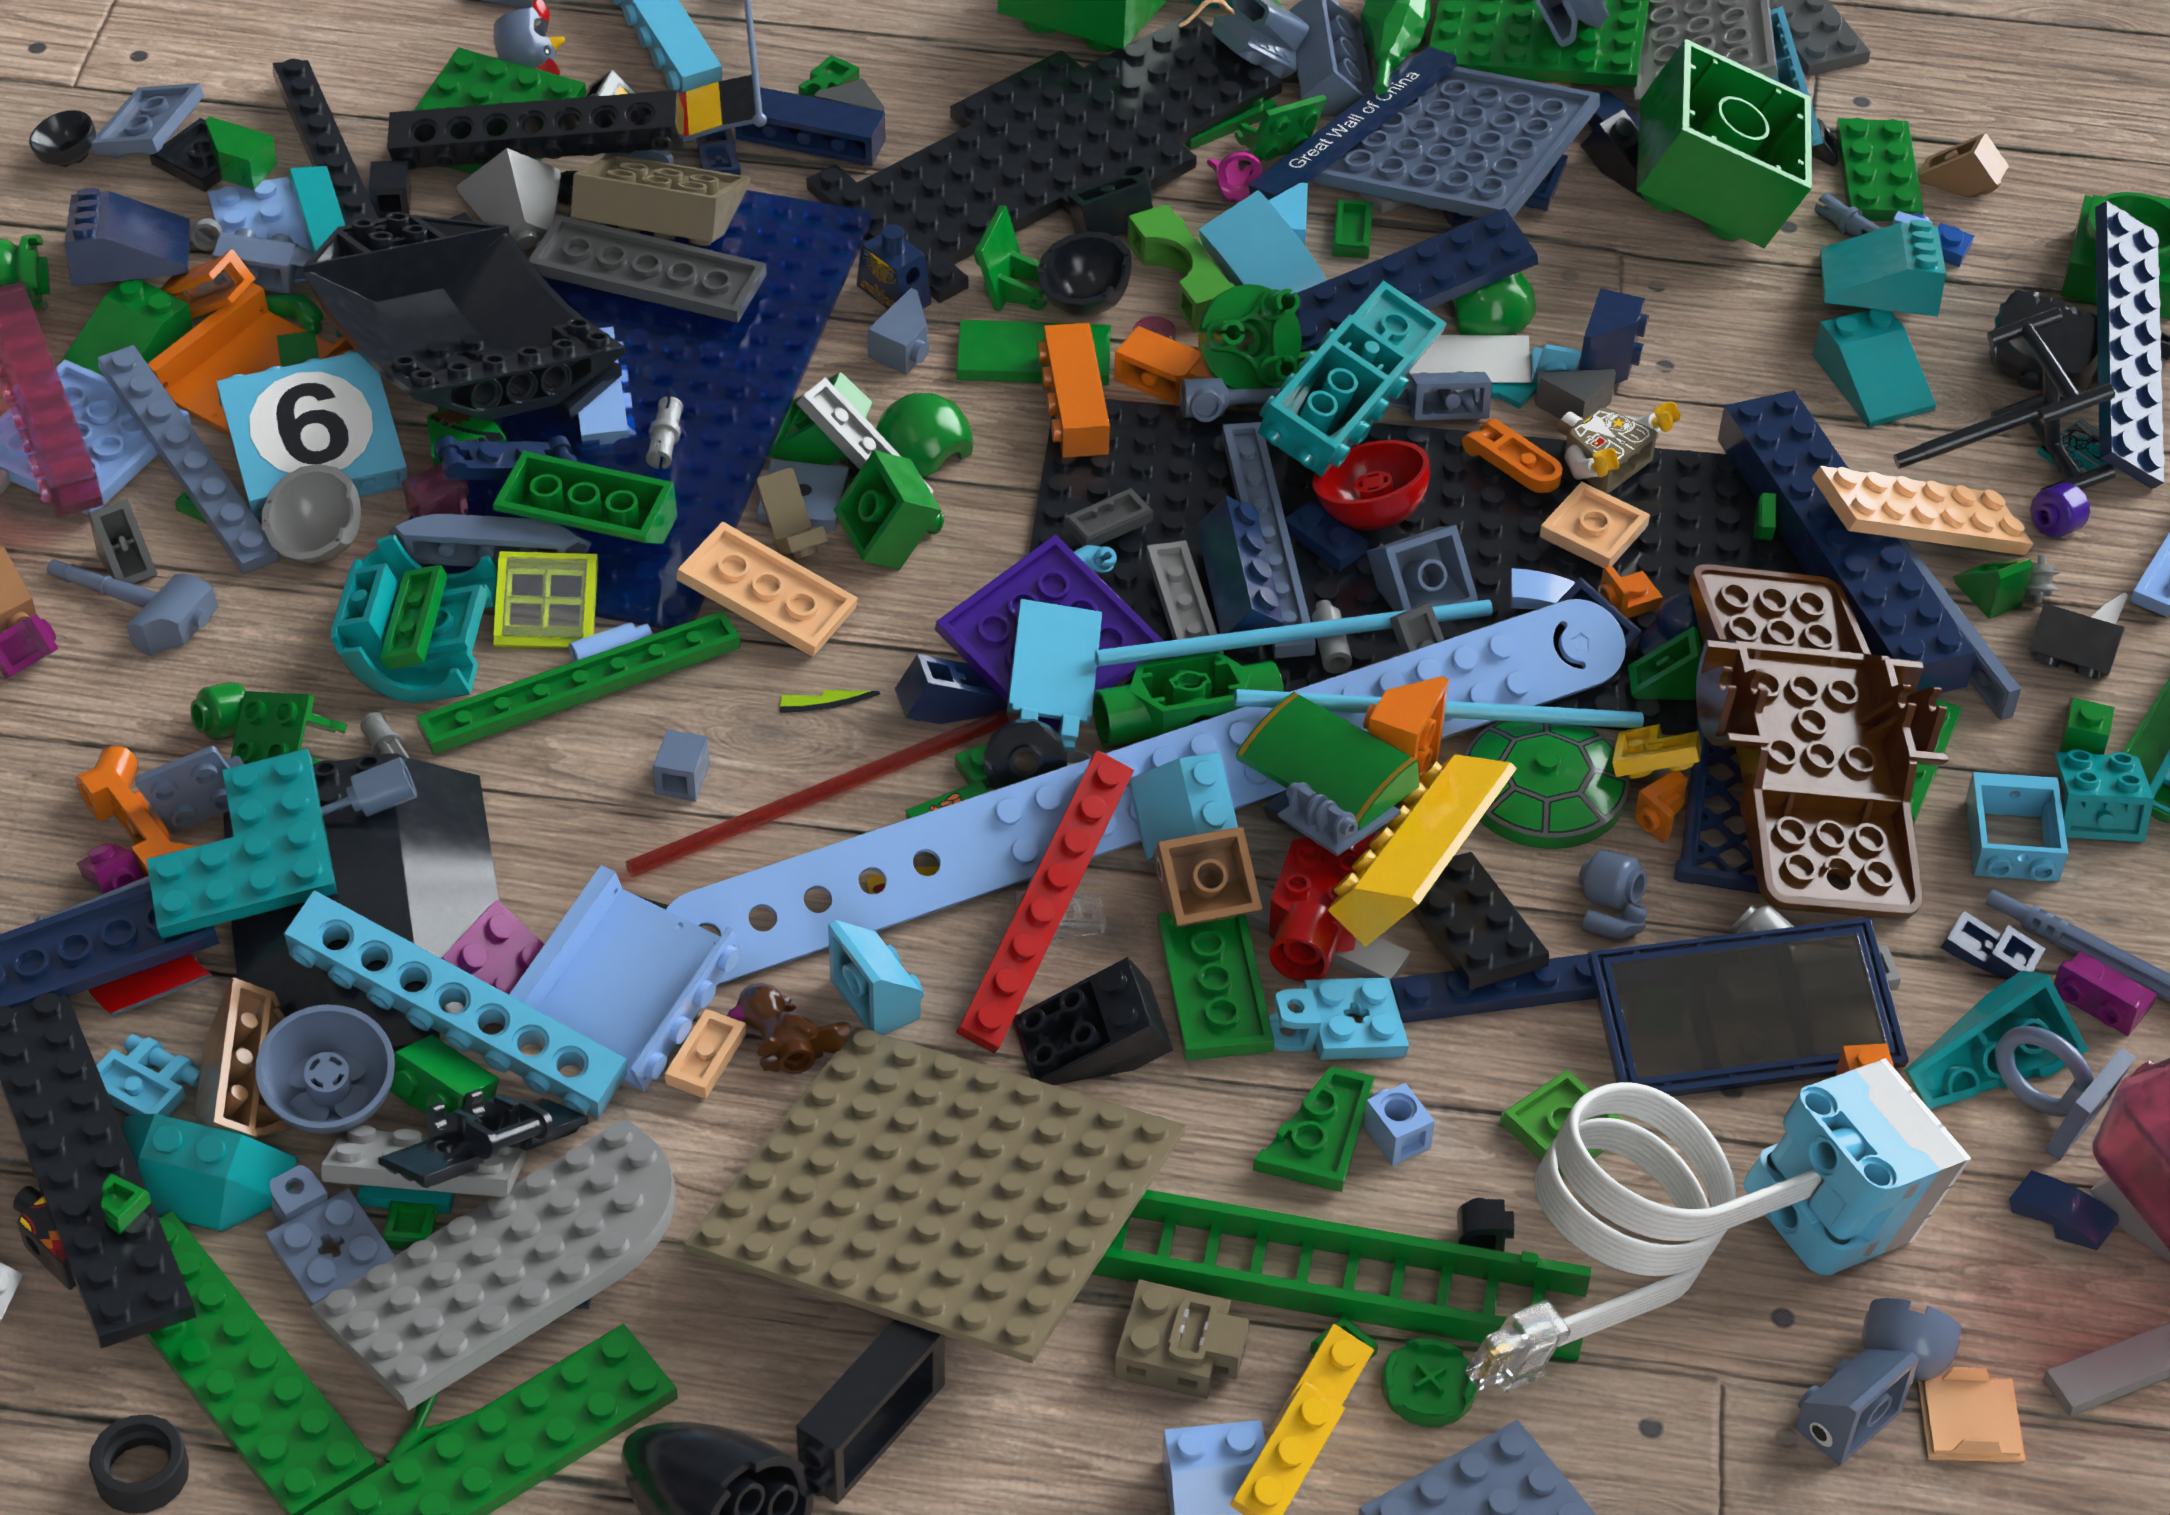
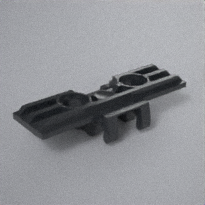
M477 1089L465 1094V1111L458 1109L447 1114V1122L444 1116L445 1106L443 1103L429 1106L426 1119L430 1139L379 1157L378 1164L384 1166L393 1174L399 1173L406 1180H415L421 1187L429 1188L479 1169V1164L484 1163V1159L496 1156L499 1149L512 1147L528 1151L576 1133L580 1126L588 1124V1116L549 1099L542 1098L533 1102L527 1100L516 1101L501 1094L485 1100L483 1108V1093Z

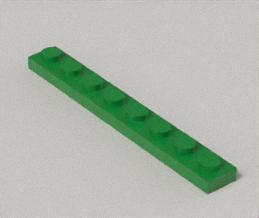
M723 610L416 716L417 725L432 754L435 755L741 648L740 635Z

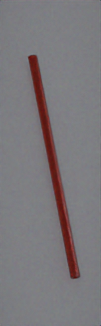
M1004 710L997 711L627 860L625 862L627 871L631 877H634L999 729L1003 724L1009 723L1008 716Z

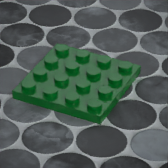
M458 47L414 110L584 97L587 91L585 82ZM476 163L462 164L447 168L473 174L484 165Z

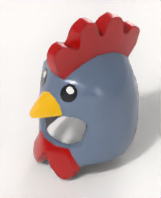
M535 0L530 8L517 9L497 19L494 23L493 32L495 49L499 59L560 75V69L554 62L556 50L565 42V37L546 36L550 10L542 0ZM541 20V23L534 28V22Z

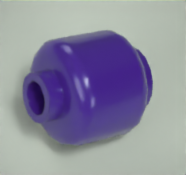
M2059 483L2038 492L2033 498L2030 506L2031 519L2041 534L2049 538H2060L2081 529L2087 523L2090 515V503L2086 494L2078 486L2072 483Z

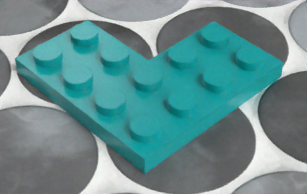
M308 748L222 770L234 837L146 859L156 925L161 938L303 903L308 900L314 890L324 896L338 894L313 762Z

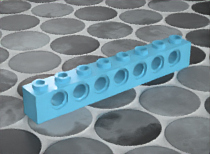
M315 890L284 933L288 951H290L289 954L299 964L308 968H312L313 965L327 971L328 976L338 985L347 989L354 986L366 992L368 999L375 1005L386 1010L393 1007L406 1014V1019L417 1028L425 1031L432 1028L445 1035V1040L456 1049L467 1052L469 1049L484 1056V1061L493 1069L502 1073H507L510 1070L523 1077V1082L532 1090L540 1094H546L548 1091L563 1099L562 1103L566 1107L584 1115L589 1113L599 1119L627 1075L626 1058ZM341 939L348 942L340 950H330L327 948V945L334 940ZM375 960L387 963L379 971L365 969L368 963ZM412 981H420L426 984L418 992L404 990V987ZM451 1002H459L465 1005L457 1013H447L442 1010L445 1005ZM489 1023H498L504 1027L502 1031L493 1035L485 1034L481 1031ZM528 1044H537L543 1048L539 1054L534 1056H527L520 1052ZM567 1065H576L582 1069V1072L575 1077H565L559 1073Z

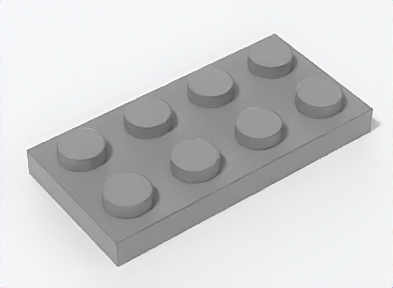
M359 1125L340 1134L322 1163L321 1182L508 1197L526 1161V1151L512 1147L499 1149L496 1156L484 1159V1163L479 1164V1169L432 1187L424 1188L415 1180L408 1181L399 1173L393 1174L389 1172L384 1166L378 1164V1160L381 1156L430 1139L429 1135L421 1134L416 1129H400L395 1132L376 1131L374 1127L369 1125Z

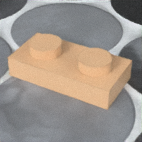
M705 1009L666 1070L665 1084L707 1099L746 1036V1023Z

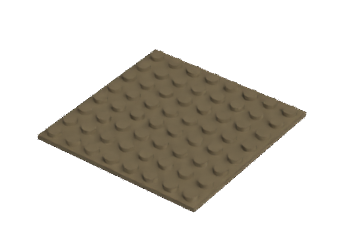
M856 1027L849 1035L843 1048L833 1055L684 1242V1251L1032 1364L1185 1133V1124L1000 1070L993 1066H987L952 1054L923 1047L912 1042L876 1033L872 1030Z

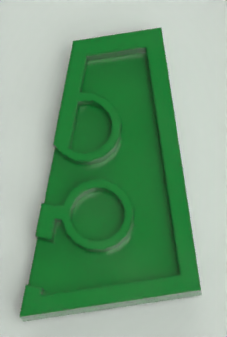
M1331 1066L1303 1099L1301 1108L1289 1122L1285 1121L1276 1132V1138L1266 1150L1262 1149L1255 1157L1253 1171L1342 1192L1365 1118L1367 1099L1371 1098L1374 1088L1375 1076Z

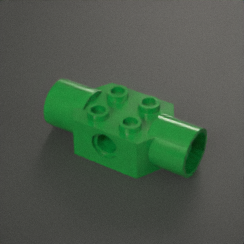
M1218 651L1137 663L1131 684L1099 689L1094 692L1093 714L1098 737L1105 748L1137 743L1246 707L1234 706L1233 696L1235 689L1284 692L1281 674L1273 661L1242 666Z

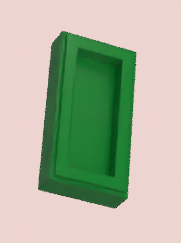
M1337 199L1332 256L1369 259L1373 202Z

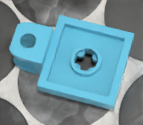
M1389 978L1304 980L1301 989H1285L1277 992L1275 995L1274 1004L1277 1013L1270 1015L1269 1019L1274 1037V1048L1287 1052L1313 1051L1316 1044L1320 1060L1398 1058L1406 1056L1409 1044ZM1290 1004L1296 1005L1294 1011H1290L1287 1006ZM1347 1014H1355V1015H1358V1016H1360V1017L1362 1018V1022H1361V1023H1355V1020H1354L1353 1017L1346 1016V1015H1347ZM1289 1028L1295 1035L1285 1036L1279 1029Z

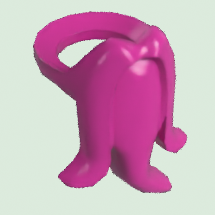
M1249 150L1229 154L1221 162L1215 159L1207 160V164L1216 172L1217 186L1226 202L1234 201L1239 203L1250 195L1248 185L1262 174L1260 161L1253 154L1248 153ZM1245 160L1253 164V166H1245L1243 170L1240 171L1239 164L1243 163Z

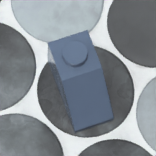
M910 288L868 328L869 358L905 375L918 363H922L929 352L927 323L918 291Z

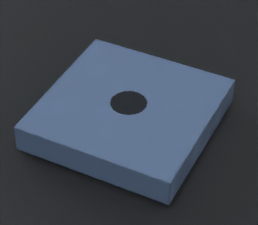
M771 459L767 474L789 467L794 469L812 527L824 526L825 530L836 531L839 519L833 509L846 491L849 478L848 467ZM760 500L757 511V522L762 524H768L767 517L762 502Z

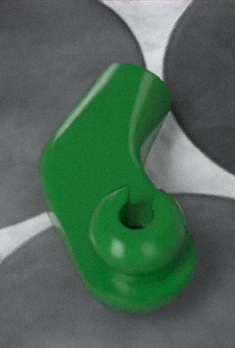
M299 293L266 295L268 310L271 313L293 318L306 331H315L316 335L321 333L323 327L320 321L324 319L323 313L308 297Z

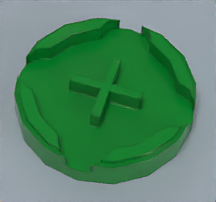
M1416 1338L1406 1342V1346L1397 1351L1395 1349L1388 1355L1382 1371V1393L1390 1409L1405 1421L1422 1427H1443L1459 1421L1471 1409L1478 1388L1476 1368L1472 1361L1469 1363L1462 1355L1463 1351L1456 1345L1437 1338Z

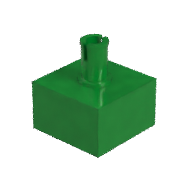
M873 450L833 509L862 561L898 570L902 568L925 533L928 532L935 535L941 531L944 524V515L941 513L939 505L912 460Z

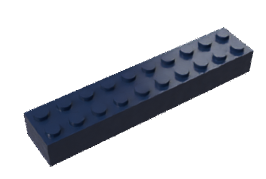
M1795 390L1724 405L1718 442L1757 500L1762 493L1776 494V529L1807 575L1829 578L1842 587L1871 655L1922 662L1924 669L1920 676L1917 692L1930 687H1941V693L1967 687L1976 651L1898 538L1848 531L1813 481L1812 477L1820 466L1849 468Z

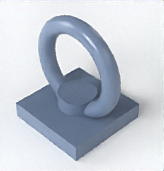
M2021 1026L2010 1029L2001 1036L1995 1049V1060L1999 1074L2007 1087L2020 1100L2042 1113L2065 1117L2045 1151L2059 1161L2104 1108L2136 1059V1057L2120 1047L2094 1079L2088 1063L2075 1047L2059 1035L2034 1026ZM2031 1044L2042 1047L2065 1063L2075 1080L2061 1099L2038 1091L2023 1078L2013 1058L2014 1050L2017 1046Z

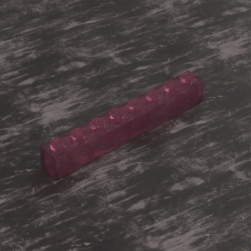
M22 281L0 287V379L5 378L6 380L0 381L6 403L14 402V405H10L9 409L15 428H24L18 430L24 453H33L27 455L34 479L42 478V480L37 481L43 504L51 502L56 518L102 506L104 504L97 474L24 283Z

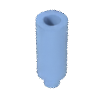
M632 622L569 643L570 656L572 661L575 662L650 636L652 632L648 624L635 627Z

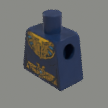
M890 224L883 227L881 234L868 240L861 247L857 287L887 309L895 304L910 288L918 291L922 309L931 305V294L925 255L921 250L904 239V229L901 226Z

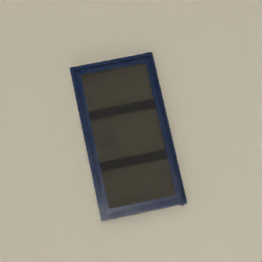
M1870 918L1588 952L1587 963L1589 964L1616 1083L1643 1084L1673 1097L1830 1077L1836 1074L1843 1046L1887 1043L1894 1068L1905 1067L1909 1062Z

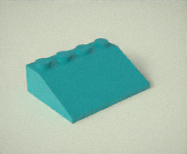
M1911 220L1910 223L1900 222L1821 248L1820 264L1824 303L1938 317L1946 269L1938 227L1933 226L1931 222L1925 220Z

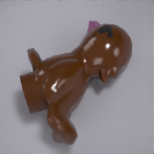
M764 983L752 984L746 987L740 993L736 1006L730 1009L727 1014L728 1017L745 1022L749 1027L757 1029L762 1033L763 1041L758 1044L757 1052L758 1056H765L759 1060L764 1072H778L781 1069L785 1073L798 1074L807 1071L813 1066L815 1059L822 1057L824 1052L835 1054L843 1048L851 1031L850 1024L843 1021L816 1025L802 1015L791 1012L796 1009V1006L791 1003V998L782 995L772 985Z

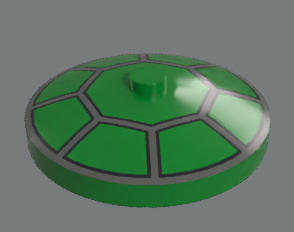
M1497 721L1479 732L1468 745L1464 756L1510 762L1517 768L1479 821L1489 830L1509 841L1535 848L1560 849L1575 847L1604 835L1618 822L1623 814L1628 798L1630 779L1628 775L1620 777L1615 775L1612 763L1615 751L1614 744L1597 730L1584 725Z

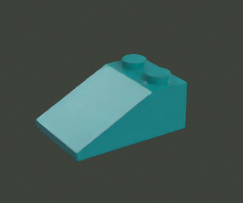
M1869 309L1820 322L1813 357L1868 428L1935 410V400L1906 329L1892 311Z

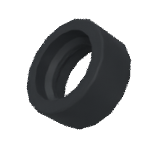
M150 1414L131 1415L113 1422L99 1434L90 1452L89 1466L100 1498L112 1509L128 1514L148 1513L166 1506L180 1494L188 1480L189 1460L179 1430L166 1419ZM153 1445L165 1449L168 1453L169 1460L164 1469L154 1477L142 1482H122L114 1479L110 1473V1468L115 1459L125 1451L137 1446Z

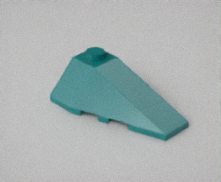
M2021 970L1983 997L1908 1066L1904 1072L1918 1097L1929 1109L1977 1096L1978 1093L1998 1087L2006 1088L2007 1085L1997 1069L1995 1049L2001 1036L2015 1027L2034 1026L2051 1031L2068 1041L2081 1055L2089 1049L2049 975ZM2022 1044L2014 1050L2013 1058L2015 1065L2025 1080L2055 1074L2066 1066L2056 1055L2036 1045Z

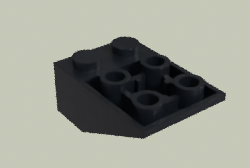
M1129 957L1015 1015L1013 1019L1030 1077L1051 1085L1133 1071L1173 1051L1151 983Z

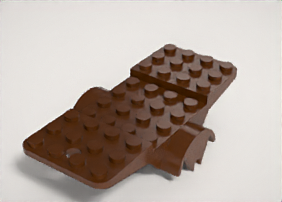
M1711 564L1697 566L1689 578V587L1703 643L1696 681L1697 715L1701 730L1711 744L1736 748L1746 791L1739 804L1762 897L1770 905L1783 910L1909 919L1915 915L1923 902L1910 806L1917 765L1940 766L1949 761L1946 753L1934 752L1947 712L1946 706L1936 707V701L1942 692V688L1930 687L1917 692L1920 676L1924 669L1923 663L1920 661L1890 659L1889 656L1871 655L1844 590L1829 578ZM1833 873L1841 876L1847 884V889L1840 890L1833 887L1828 882L1827 874Z

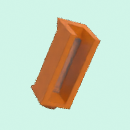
M231 249L219 258L189 269L188 274L172 275L160 289L187 302L191 319L233 304L256 278L235 251Z

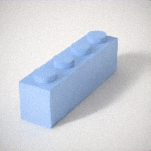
M613 327L599 328L615 339ZM625 354L615 362L620 365L626 364ZM621 367L622 376L578 413L584 459L631 454L630 442H637L634 418H626V416H633L631 393H623L622 391L630 390L627 367Z

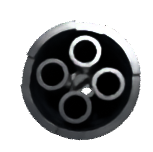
M664 1422L637 1429L626 1438L623 1444L621 1462L626 1484L641 1515H811L814 1493L807 1489L803 1471L805 1466L776 1447L742 1432L695 1422Z

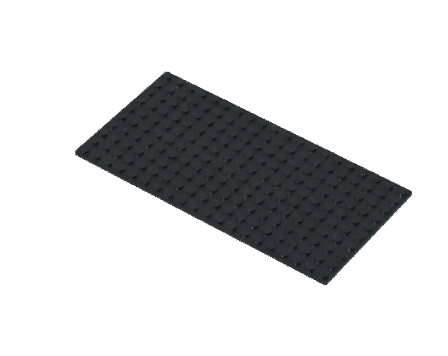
M1105 399L1110 423L1109 455L1062 458L1060 442H1053L1050 423L1029 553L1055 534L1073 552L1083 546L1065 528V517L1132 488L1153 510V521L1098 545L1099 547L1106 546L1112 548L1117 555V561L1111 571L1095 574L1164 641H1171L1173 638L1147 561V545L1186 540L1217 634H1220L1196 525L1225 496L1237 500L1222 439L1223 425L1252 422L1262 423L1263 417L1258 412L1226 409L1222 417H1217L1210 422H1202L1195 417L1183 418L1179 405ZM1373 423L1367 437L1358 444L1383 440L1406 441L1418 445L1428 455L1430 464L1429 485L1422 502L1407 519L1393 527L1380 530L1362 531L1350 529L1368 541V551L1434 528L1457 525L1478 600L1489 599L1492 603L1493 612L1491 616L1438 622L1444 640L1537 610L1511 608V568L1545 572L1574 582L1581 577L1598 592L1603 573L1602 567L1539 537L1541 525L1581 482L1592 486L1586 479L1577 480L1573 477L1564 459L1567 440L1523 436L1561 463L1563 469L1560 486L1556 490L1547 493L1534 492L1481 456L1469 455L1462 446V438L1472 431ZM1265 439L1284 517H1287L1309 501H1313L1324 509L1313 489L1312 481L1315 472L1306 468L1299 461ZM1655 448L1653 460L1609 493V495L1650 514L1646 529L1612 567L1620 577L1643 571L1663 596L1662 602L1677 593L1690 591L1689 578L1695 568L1701 564L1807 575L1776 528L1771 541L1757 540L1755 538L1754 520L1758 500L1727 454ZM1289 535L1310 622H1312V614L1316 611V604L1321 600H1329L1332 606L1340 610L1342 618L1394 612L1377 589L1367 553L1341 571H1338ZM1658 609L1628 619L1641 630L1642 634L1656 619ZM1562 624L1558 625L1553 636L1557 654L1568 665L1583 669L1581 665L1569 663L1562 657L1559 649V638L1565 627ZM1393 628L1346 634L1352 657V665L1341 673H1330L1324 669L1316 638L1315 655L1274 658L1271 644L1261 645L1254 653L1242 648L1223 650L1225 656L1242 666L1273 661L1281 674L1284 692H1291L1390 659L1391 656L1402 651ZM1639 638L1625 650V657L1621 667L1607 682L1583 692L1541 705L1543 707L1642 712L1644 716L1642 727L1659 724L1661 733L1664 735H1681L1695 732L1696 697L1695 701L1636 699L1631 695L1628 665L1644 656L1638 647ZM1132 677L1130 680H1128L1126 683H1124V685H1129V684H1131V683H1132V680H1133V677ZM1590 726V727H1592V728L1610 729V730H1621V731L1636 729V728Z

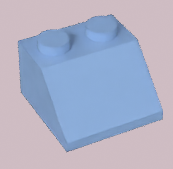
M1261 1420L1164 1429L1162 1465L1171 1515H1243L1229 1506L1266 1443Z

